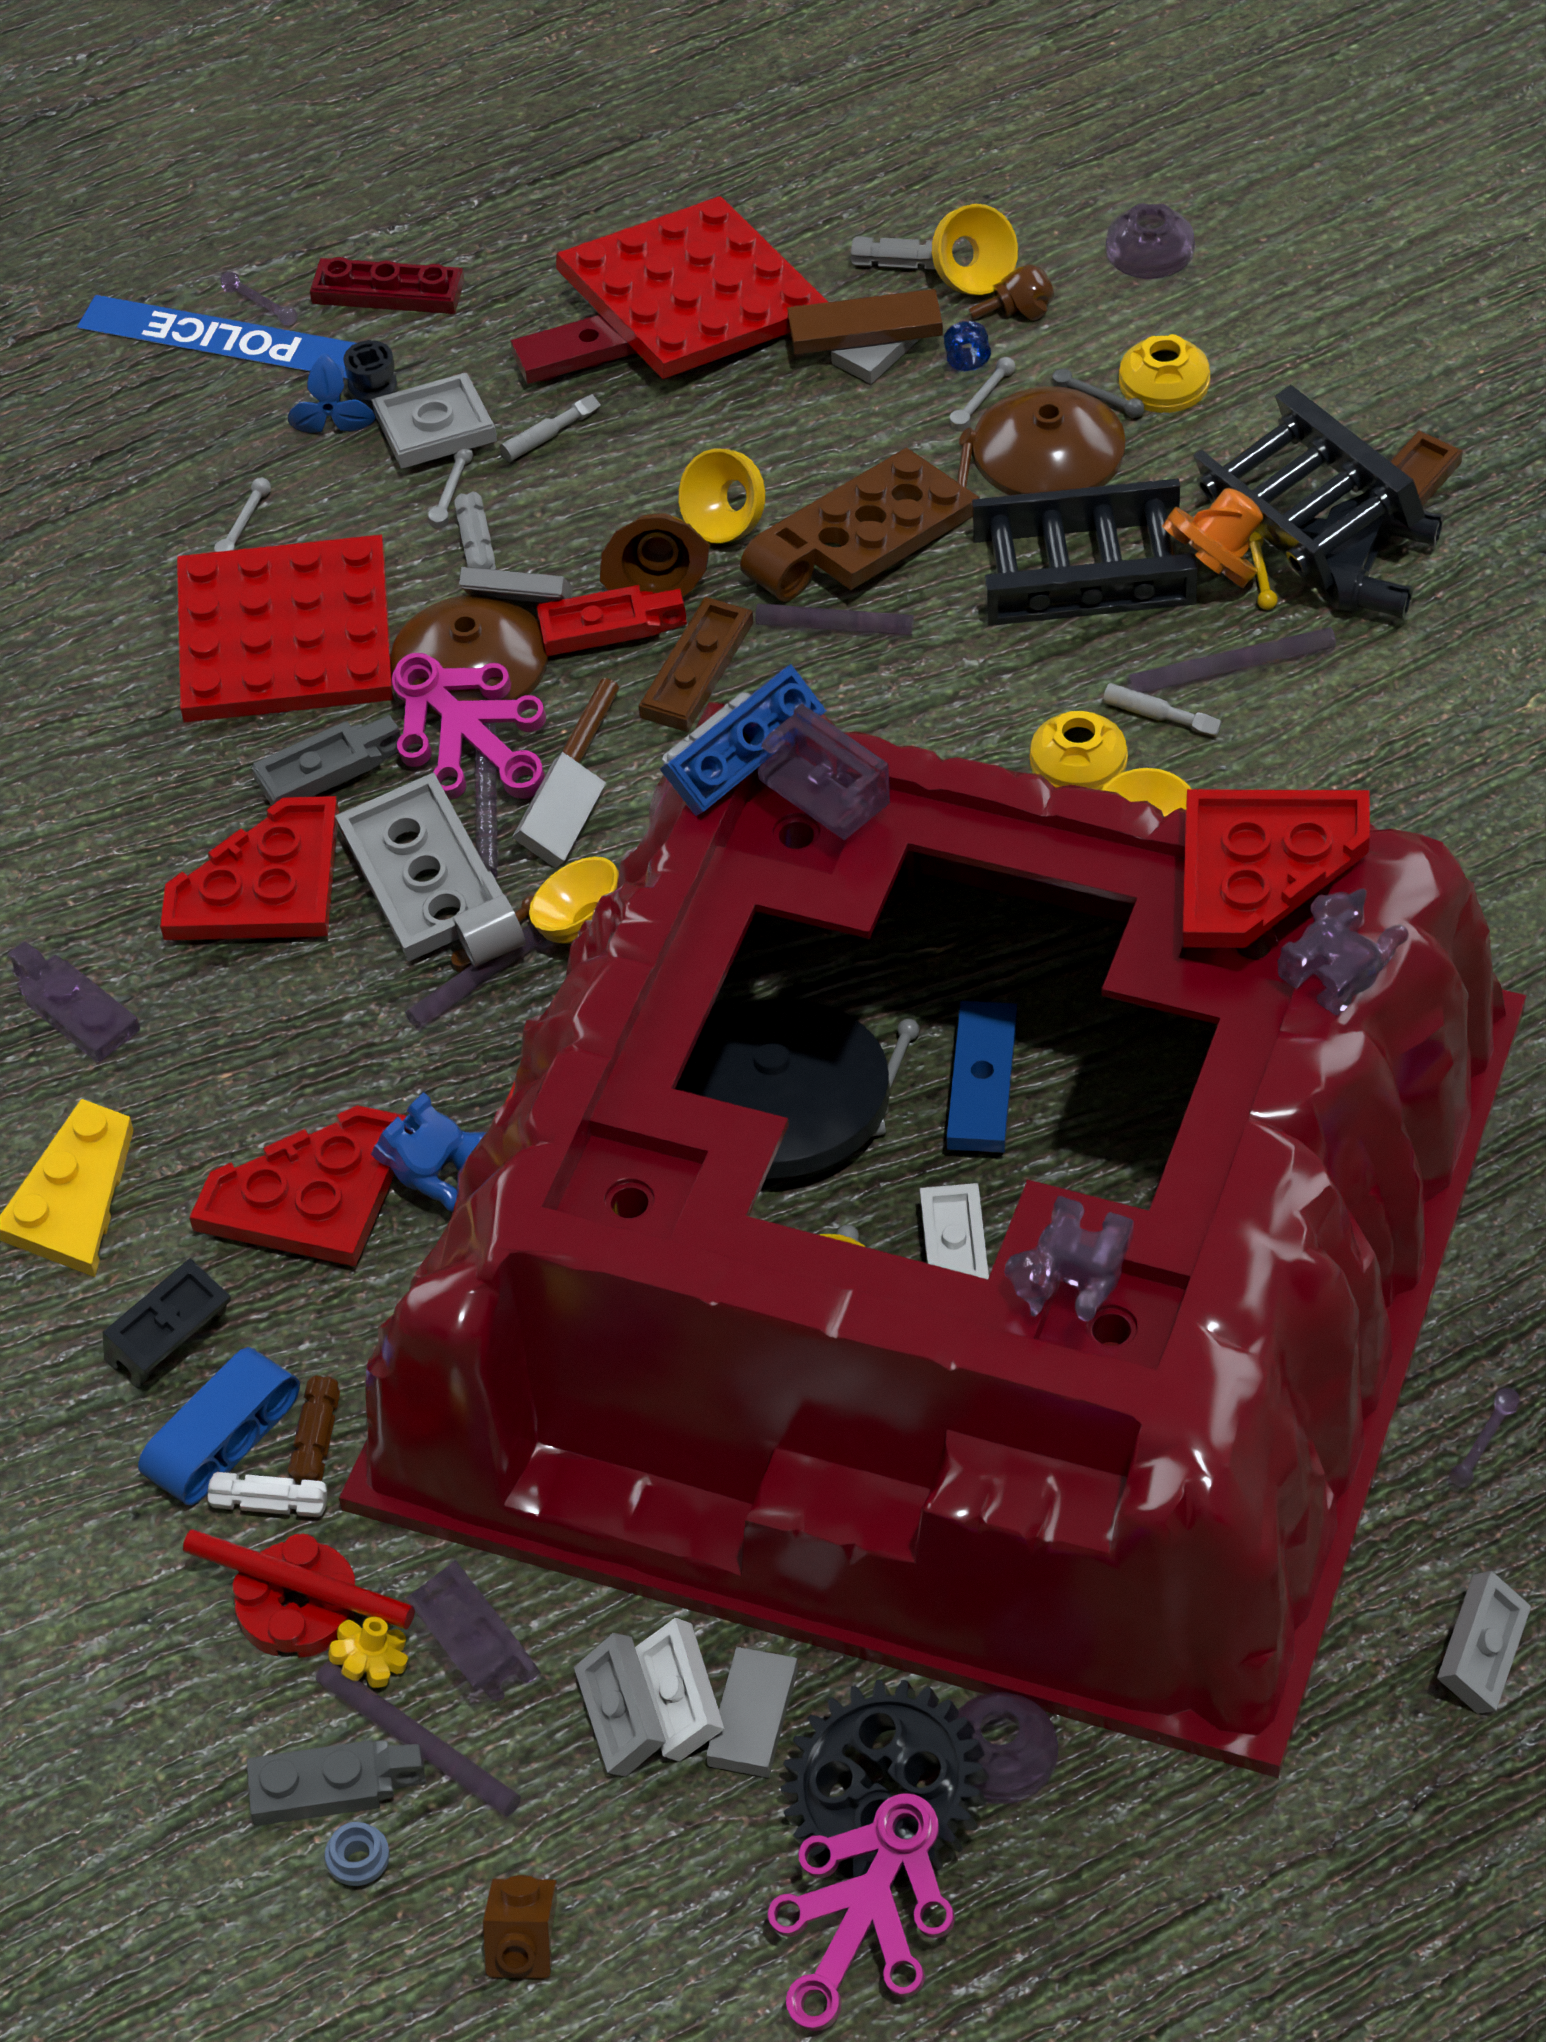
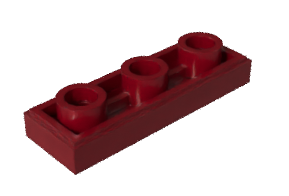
M343 257L320 258L311 285L310 296L312 304L455 314L465 280L463 268L445 267L440 264L416 265L395 263L389 260L374 262L348 260Z
M601 315L510 340L512 354L527 384L537 381H549L558 375L586 367H597L610 360L638 354Z

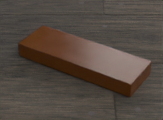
M935 289L787 307L794 355L943 336V322Z
M705 597L640 702V718L688 733L754 623L753 611Z

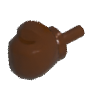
M1027 264L1016 268L1005 276L1001 282L993 285L995 297L969 308L968 311L973 320L1002 308L1007 317L1015 313H1022L1028 319L1036 321L1047 312V306L1054 297V289L1043 269Z

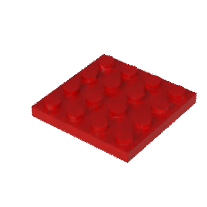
M721 196L582 243L556 254V269L662 379L790 333L787 307L828 302Z
M382 534L177 556L180 709L184 723L394 700L385 548Z

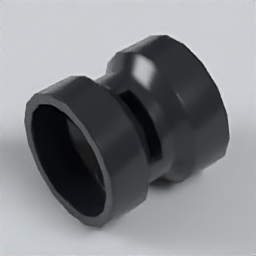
M375 340L360 341L352 345L345 352L343 360L346 376L349 378L350 400H359L374 411L372 399L399 391L396 375L393 373L395 365L392 350L387 344Z

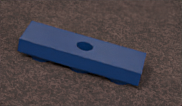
M790 664L659 769L693 814L697 816L824 714L826 709L792 664ZM743 732L749 736L750 744L745 741Z
M975 1001L960 1002L947 1130V1149L1005 1153L1017 1025V1004Z

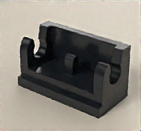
M189 1258L103 1331L104 1360L114 1370L124 1364L132 1375L130 1378L132 1384L135 1387H140L149 1379V1371L208 1320H218L225 1314L227 1304L231 1301V1296Z

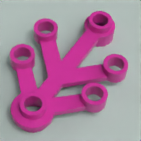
M412 653L403 657L398 662L392 676L395 693L401 700L406 702L404 730L397 741V749L401 760L408 766L418 767L430 759L432 749L428 737L424 733L429 704L442 716L438 766L433 772L440 783L448 776L457 777V781L449 786L441 785L449 800L460 797L466 789V780L460 767L463 737L499 770L504 789L508 794L521 799L535 796L545 777L539 757L527 750L512 752L482 723L515 722L516 726L524 732L537 731L546 721V713L542 701L533 695H525L517 700H498L505 697L511 689L508 671L499 663H489L482 668H442L435 658L424 653ZM492 677L502 678V681L497 685L489 686L486 684ZM416 679H428L422 684L412 685ZM480 689L482 695L491 700L458 701L447 690ZM527 709L537 710V713L531 718H522L520 716ZM418 743L423 745L418 752H406V749L412 744ZM523 775L533 777L525 783H515Z
M914 1794L892 1796L878 1808L872 1824L829 1838L821 1835L811 1836L801 1844L798 1852L799 1862L805 1872L815 1878H825L833 1874L839 1865V1861L875 1851L878 1852L866 1874L800 1896L793 1894L779 1895L771 1902L768 1908L770 1924L776 1932L786 1937L799 1935L806 1929L810 1921L847 1910L815 1974L799 1977L792 1983L787 1992V2010L800 2027L809 2031H820L830 2027L837 2020L842 2005L841 1997L837 1990L872 1922L874 1923L886 1965L883 1977L890 1991L900 1997H910L918 1993L923 1987L925 1981L924 1970L919 1961L911 1956L890 1887L904 1863L918 1901L914 1909V1920L919 1930L931 1938L943 1937L951 1931L955 1922V1914L950 1903L941 1896L928 1855V1851L937 1840L939 1822L934 1809L925 1799ZM905 1817L914 1818L919 1825L917 1833L910 1839H901L895 1835L897 1822ZM816 1846H825L831 1852L829 1862L820 1868L810 1866L807 1861L810 1850ZM786 1904H794L800 1909L799 1920L792 1926L780 1925L777 1921L779 1909ZM932 1905H939L946 1910L944 1923L935 1928L927 1927L922 1921L924 1911ZM902 1964H909L916 1970L914 1982L907 1987H899L892 1981L893 1971ZM813 1993H821L827 1998V2008L819 2016H809L804 2011V2002Z

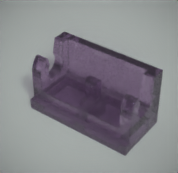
M803 704L794 709V714L773 730L761 745V748L770 754L777 750L778 752L769 757L758 768L759 780L843 840H846L890 803L888 763Z
M456 1560L406 1598L474 1689L477 1691L479 1688H482L492 1701H501L505 1698L504 1691L500 1685L511 1675L516 1674L521 1681L528 1684L541 1674L525 1649Z

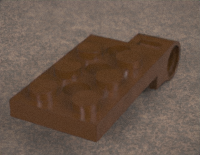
M906 447L755 536L743 552L740 569L744 575L783 602L794 599L805 589L812 577L814 564L852 590L971 518L972 499H980V497ZM826 543H837V544H840V545H842V546H841V547H830V546H827V545H824V544H826Z

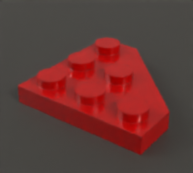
M1187 789L1183 947L1246 948L1367 855L1370 845V790Z
M337 797L281 798L266 809L267 818L248 832H245L242 828L209 851V860L187 876L182 871L165 884L160 924L163 939L196 940L328 936L338 828L335 815L339 814Z
M356 1105L337 1114L338 1122L311 1134H308L303 1129L264 1147L263 1156L236 1168L230 1162L211 1171L189 1217L193 1231L356 1267L395 1175L389 1166L383 1165L371 1155L372 1150L382 1132L397 1117L403 1121L407 1116ZM405 1128V1131H406L408 1134H412L411 1132H409V1131Z

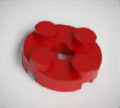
M304 1533L290 1536L285 1542L272 1545L260 1552L357 1586L355 1575L348 1561L334 1548L318 1543L311 1535ZM242 1572L235 1576L233 1592L235 1596V1612L240 1628L248 1641L266 1654L278 1656L277 1651L285 1653L297 1652L299 1658L318 1655L327 1651L330 1648L331 1642L338 1640L337 1630L341 1623L349 1619L352 1621L355 1619L354 1611L306 1595L308 1600L306 1605L299 1607L296 1603L292 1602L284 1607L281 1603L286 1599L285 1595L293 1590Z

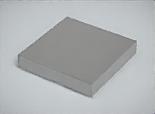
M461 373L372 399L374 414L401 469L451 455L462 449H472L497 441L495 426L467 373Z

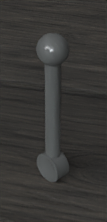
M1058 369L1052 374L1053 386L1070 387L1124 409L1131 418H1138L1144 412L1145 408L1141 400L1137 398L1127 400L1072 378V373L1068 369Z

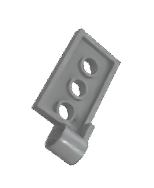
M434 772L335 815L339 829L408 961L459 939L474 967H477L526 945L523 931L508 899L502 893L491 871H487ZM413 831L419 834L415 840L406 844L394 842L396 837L404 832ZM435 869L439 871L429 881L419 882L413 880L422 870ZM455 907L460 909L450 919L438 920L433 918L442 908Z

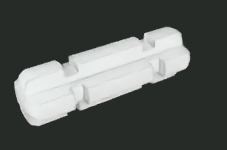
M216 1472L213 1474L208 1485V1503L213 1508L233 1510L234 1504H240L242 1511L289 1515L290 1509H296L298 1516L319 1517L322 1516L326 1509L328 1499L326 1484L322 1481L302 1480L301 1485H295L294 1479L246 1475L245 1480H239L238 1474Z

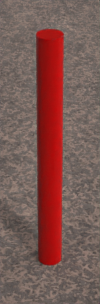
M191 1529L184 1539V1553L368 1617H379L386 1623L405 1630L410 1627L414 1619L415 1606L194 1529Z

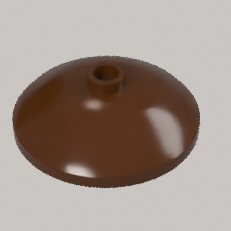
M1044 386L1016 392L991 406L978 421L975 428L976 438L973 442V457L979 472L992 486L1011 496L1105 486L1116 475L1123 463L1126 439L1119 418L1102 401L1075 389Z
M485 595L452 597L423 609L402 627L391 650L392 673L398 662L403 657L412 653L427 654L435 658L442 668H482L489 663H499L508 671L511 689L505 697L498 700H517L522 696L530 695L541 682L548 665V656H546L542 631L537 619L527 610L513 602ZM492 677L486 684L489 686L497 685L502 681V678ZM416 679L412 685L422 684L428 679ZM480 689L447 690L458 701L491 700L484 697ZM428 704L427 712L441 716Z

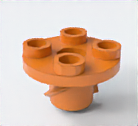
M1229 488L1224 489L1209 509L1199 511L1194 518L1175 507L1162 525L1178 541L1185 545L1188 543L1197 550L1195 556L1218 574L1222 572L1241 588H1244L1258 572L1243 556L1249 548L1250 536L1263 521V514L1257 504L1240 491Z

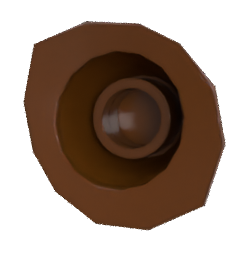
M654 513L642 515L632 523L616 530L601 551L600 582L608 590L639 585L640 591H652L653 593L680 589L683 597L693 590L706 572L710 544L690 524H686L683 520L670 514Z

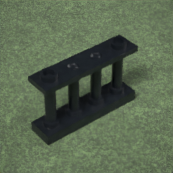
M1290 384L1275 395L1282 417L1278 419L1279 425L1223 466L1202 449L1193 455L1201 475L1197 478V484L1202 493L1212 503H1214L1224 489L1228 488L1240 491L1252 499L1263 514V521L1255 531L1282 552L1293 569L1301 577L1305 578L1309 575L1327 589L1334 584L1325 556L1381 515L1385 517L1393 515L1410 528L1423 519L1425 513L1412 478ZM1290 442L1293 444L1301 442L1308 448L1307 451L1253 490L1239 480ZM1320 466L1323 468L1331 466L1339 472V474L1282 515L1269 505V503ZM1351 490L1356 493L1361 490L1370 497L1313 540L1299 529Z
M1179 478L972 499L974 543L992 541L997 574L985 575V612L988 626L1196 605L1198 568L1195 554L1174 555L1171 535L1162 527L1175 507L1180 509ZM1147 525L1153 558L1122 560L1117 528ZM1096 531L1102 563L1070 566L1065 534ZM1044 536L1050 568L1018 571L1013 539Z

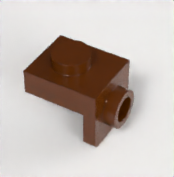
M516 1875L507 1879H492L483 1918L485 1970L489 1977L547 1978L550 1976L552 1968L551 1933L557 1907L556 1880L536 1879L528 1875Z

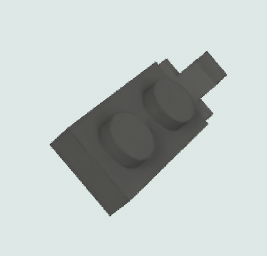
M390 714L365 726H362V724L350 726L348 721H344L254 762L251 766L253 776L271 805L281 798L312 797L373 769V767L375 768L383 760L397 753V741L401 736L400 730Z
M369 1740L247 1758L250 1812L253 1824H257V1826L380 1808V1801L394 1797L393 1789L426 1784L424 1758L420 1744L389 1746L388 1741L373 1742Z

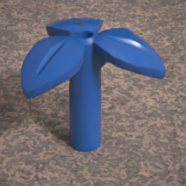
M323 353L314 363L307 382V389L319 402H299L290 410L288 422L297 430L315 433L321 432L324 428L326 417L332 416L335 425L340 430L356 431L372 424L375 420V414L366 404L359 400L339 401L340 394L344 388V369L339 364H336L328 354Z

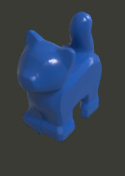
M423 1092L408 1107L407 1112L409 1115L403 1121L397 1117L382 1132L371 1155L383 1165L389 1166L405 1186L419 1190L431 1199L440 1201L448 1211L453 1212L457 1198V1189L440 1180L438 1175L448 1163H453L456 1169L460 1171L468 1156L487 1132L462 1131L452 1119L435 1110L431 1105V1098ZM405 1128H406L409 1132H411L412 1134H408V1133L405 1131Z

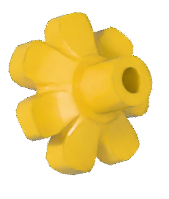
M379 1617L366 1618L362 1628L349 1619L339 1625L337 1630L338 1640L331 1642L328 1657L334 1665H343L342 1675L352 1681H358L366 1672L367 1681L371 1687H384L388 1685L390 1672L401 1674L407 1667L408 1656L401 1652L406 1644V1636L399 1629L387 1631V1623Z

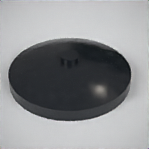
M771 999L750 1002L726 1009L707 1018L675 1089L788 1118L789 1126L766 1178H785L808 1174L826 1168L848 1157L875 1133L885 1116L890 1098L887 1060L881 1045L874 1035L859 1021L840 1010L815 1002L793 999Z

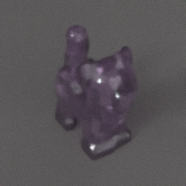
M1363 888L1351 894L1338 892L1329 895H1319L1313 901L1310 908L1314 917V923L1305 929L1301 938L1296 943H1286L1281 948L1280 958L1278 959V976L1295 988H1298L1311 975L1316 974L1323 985L1328 988L1317 996L1318 1003L1335 1015L1342 1013L1352 1002V998L1355 995L1369 989L1376 982L1379 972L1387 966L1394 956L1396 948L1405 943L1409 937L1408 930L1401 924L1386 928L1376 943L1357 933L1364 924V903L1367 892Z
M1058 1196L1052 1210V1223L1044 1229L1035 1248L1012 1255L1005 1265V1276L1011 1280L1017 1296L1029 1303L1031 1316H1037L1055 1291L1057 1281H1062L1081 1291L1075 1301V1310L1080 1320L1090 1321L1096 1315V1307L1107 1299L1119 1283L1122 1262L1133 1238L1134 1221L1131 1218L1108 1212L1102 1223L1103 1230L1096 1232L1087 1231L1080 1227V1221L1085 1213L1083 1205L1080 1202Z

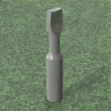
M591 394L573 403L571 409L553 419L546 418L500 444V452L506 461L512 462L555 437L561 428L577 419L583 420L600 409L601 405L594 395Z
M1113 683L1108 684L1104 693L1103 703L1158 721L1168 719L1189 726L1192 731L1217 737L1222 725L1221 720L1200 712L1193 714L1171 707L1165 700Z

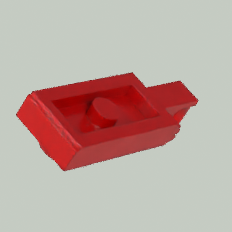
M639 585L541 603L537 606L546 656L649 637L650 635L654 636L658 633L687 625L686 611L680 589L653 593L652 591H640Z

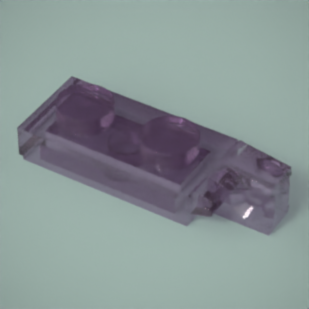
M25 941L7 953L14 968L12 970L13 975L21 980L17 983L18 990L24 995L27 1006L95 1062L99 1063L141 1030L138 1018L68 961H63L57 955H53L46 961L41 952Z

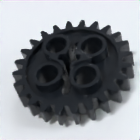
M881 1679L876 1680L873 1695L869 1698H865L856 1685L851 1686V1704L843 1707L833 1697L829 1698L827 1701L832 1716L825 1721L818 1716L810 1714L808 1720L816 1733L812 1738L804 1736H794L793 1742L803 1753L802 1758L784 1760V1767L792 1776L797 1778V1780L781 1786V1792L789 1801L794 1802L793 1805L784 1811V1815L793 1826H799L793 1834L794 1837L802 1844L811 1836L821 1835L829 1838L872 1824L878 1808L883 1802L893 1796L881 1784H874L857 1763L845 1757V1751L853 1748L866 1758L884 1778L890 1782L895 1781L904 1794L917 1795L925 1799L932 1806L938 1818L939 1832L935 1844L928 1851L932 1866L940 1870L943 1868V1864L938 1850L945 1845L951 1850L961 1852L963 1847L955 1836V1832L958 1828L966 1830H977L978 1828L975 1820L967 1812L968 1807H981L987 1804V1799L981 1791L973 1786L989 1780V1773L984 1766L976 1763L986 1753L977 1739H970L975 1733V1729L966 1717L957 1719L959 1711L950 1699L938 1705L939 1698L932 1688L928 1686L916 1697L914 1689L907 1680L900 1682L894 1695H891ZM889 1730L895 1731V1736L891 1743L880 1749H872L874 1741L880 1734ZM933 1768L941 1769L940 1775L934 1783L923 1788L917 1787V1782L923 1773ZM852 1778V1784L844 1794L837 1797H829L834 1784L841 1779ZM911 1817L900 1819L895 1826V1835L901 1839L912 1838L918 1831V1822ZM816 1846L810 1850L809 1855L822 1867L829 1862L831 1852L825 1846ZM878 1851L839 1861V1865L834 1872L835 1876L843 1880L852 1869L854 1877L866 1874ZM903 1863L900 1869H904L906 1871L905 1865ZM895 1877V1879H894V1881H893L891 1887L894 1886L896 1877Z

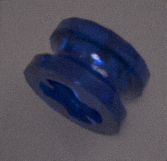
M962 321L952 325L946 331L944 347L950 366L961 371H971L982 367L988 362L991 356V347L988 342L987 330L983 325L974 321ZM971 344L972 347L963 348V345Z

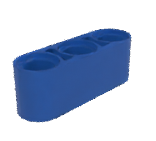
M246 1347L241 1349L150 1439L140 1455L138 1462L139 1472L185 1505L198 1503L208 1494V1485L213 1474L216 1472L229 1473L289 1411L298 1396L300 1381L296 1376L254 1348Z

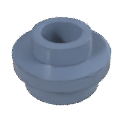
M350 1822L339 1827L333 1833L325 1848V1861L330 1874L337 1881L350 1886L365 1885L376 1880L385 1871L390 1858L385 1836L377 1828L363 1822ZM358 1851L369 1854L367 1858L359 1862L347 1861L351 1854Z

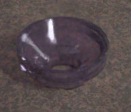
M1162 203L1156 205L1137 204L1115 218L1108 228L1106 255L1110 263L1119 271L1136 278L1158 279L1171 276L1184 269L1192 260L1195 252V238L1190 222L1183 215ZM1146 220L1164 222L1162 226L1154 229L1141 227L1137 223Z
M993 1692L979 1695L967 1701L958 1709L959 1715L957 1719L962 1717L968 1719L975 1729V1733L970 1739H977L986 1753L976 1763L984 1766L989 1773V1780L973 1786L981 1791L988 1803L1009 1804L1022 1801L1036 1794L1048 1783L1054 1774L1058 1762V1740L1052 1721L1046 1712L1035 1702L1024 1696L1009 1692ZM995 1718H1006L1017 1725L1019 1734L1010 1743L1003 1745L988 1742L981 1733L984 1724Z

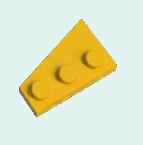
M81 1099L1 1213L0 1241L96 1277L100 1261L98 1256L103 1234L107 1235L111 1219L109 1209L115 1187L120 1185L134 1131L130 1117Z

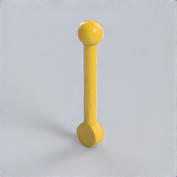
M1254 531L1249 538V548H1251L1254 565L1258 571L1256 574L1260 593L1257 597V603L1262 609L1270 610L1277 605L1278 597L1274 591L1270 590L1261 549L1264 538Z

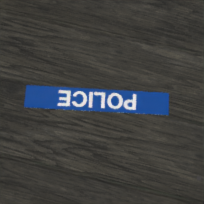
M100 295L94 296L77 328L305 371H311L316 360L325 353L336 364L342 366L344 369L343 378H348L345 372L343 357L345 352L352 345L356 344L349 341Z

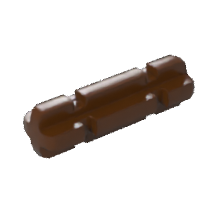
M315 1375L306 1384L304 1398L307 1399V1402L301 1407L293 1444L296 1450L291 1453L288 1472L291 1475L290 1478L294 1479L296 1485H301L302 1480L322 1481L325 1468L322 1459L327 1457L335 1415L332 1412L337 1409L340 1396L338 1381L330 1376L321 1377Z

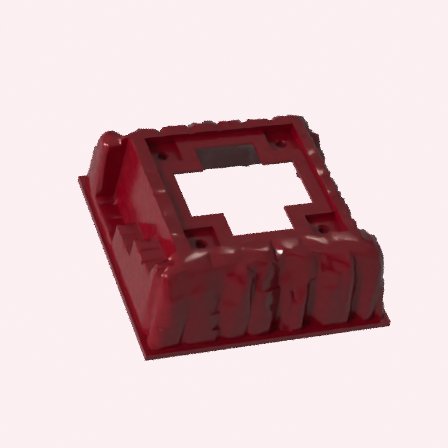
M709 702L696 729L721 708L723 709L725 704ZM824 714L697 816L693 814L663 775L655 788L649 806V828L639 845L628 850L622 858L616 890L601 896L594 908L592 920L584 921L579 929L578 936L572 941L566 977L551 1004L543 1014L526 1020L522 1036L521 1062L515 1077L513 1095L497 1109L490 1129L468 1156L458 1173L457 1198L449 1224L435 1247L419 1266L410 1282L409 1291L395 1306L394 1314L378 1327V1344L372 1356L368 1359L366 1367L367 1440L339 1496L342 1511L1279 1778L1525 1010L1527 995L1503 990L1493 972L1490 930L1478 902L1474 883L1466 878L1459 861L1443 842L1422 834L1402 830H1378L1370 824L1369 853L1246 948L1183 947L1186 810L1183 808L1176 809L1164 817L1162 810L1148 801L1130 802L1117 792L1076 785L1055 788L1041 774L1014 772L1000 766L960 757L942 760L934 751L912 745L896 746L880 737L857 731L841 733ZM743 732L745 741L750 744L749 736ZM900 869L907 870L908 887L911 888L916 887L922 873L985 890L1062 906L1088 915L1127 922L1103 984L1102 996L1218 1024L1150 1210L1027 1179L988 1279L749 1217L789 1126L788 1118L675 1089L755 912L870 939ZM1114 1342L1120 1345L1107 1346L1104 1343Z

